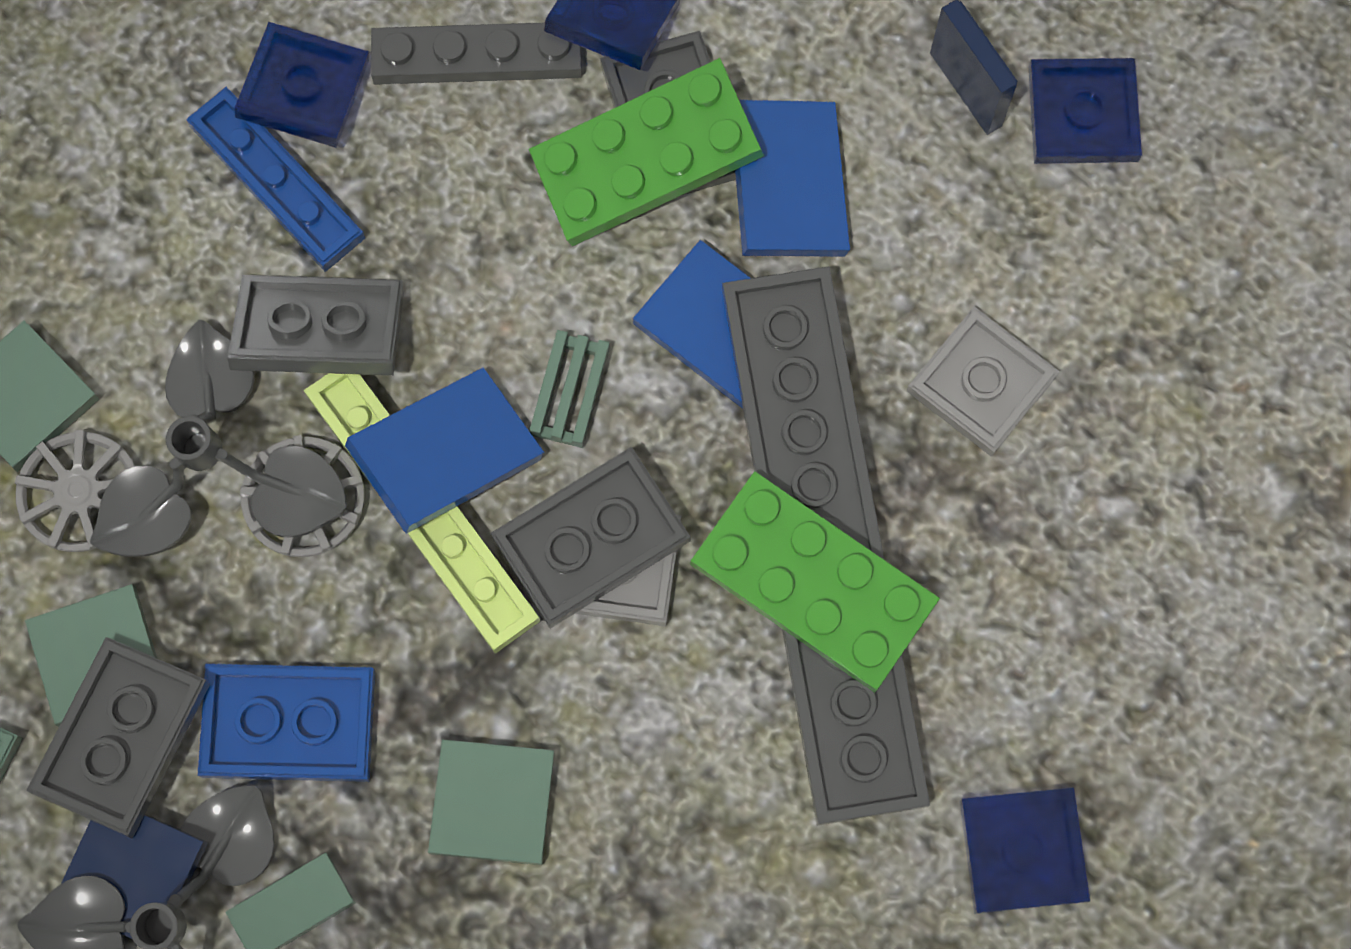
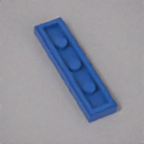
M227 86L186 119L189 127L324 272L328 271L366 239L363 231Z

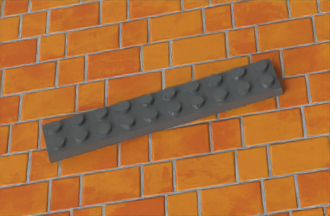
M830 266L722 283L724 305L754 471L884 559ZM782 629L816 825L929 807L930 800L903 656H900L878 690L874 693Z

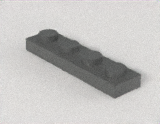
M580 21L371 28V77L373 84L582 78Z

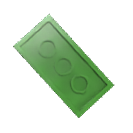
M720 58L529 149L566 240L572 247L764 157L763 151Z
M755 471L690 561L692 567L874 693L878 690L940 599Z

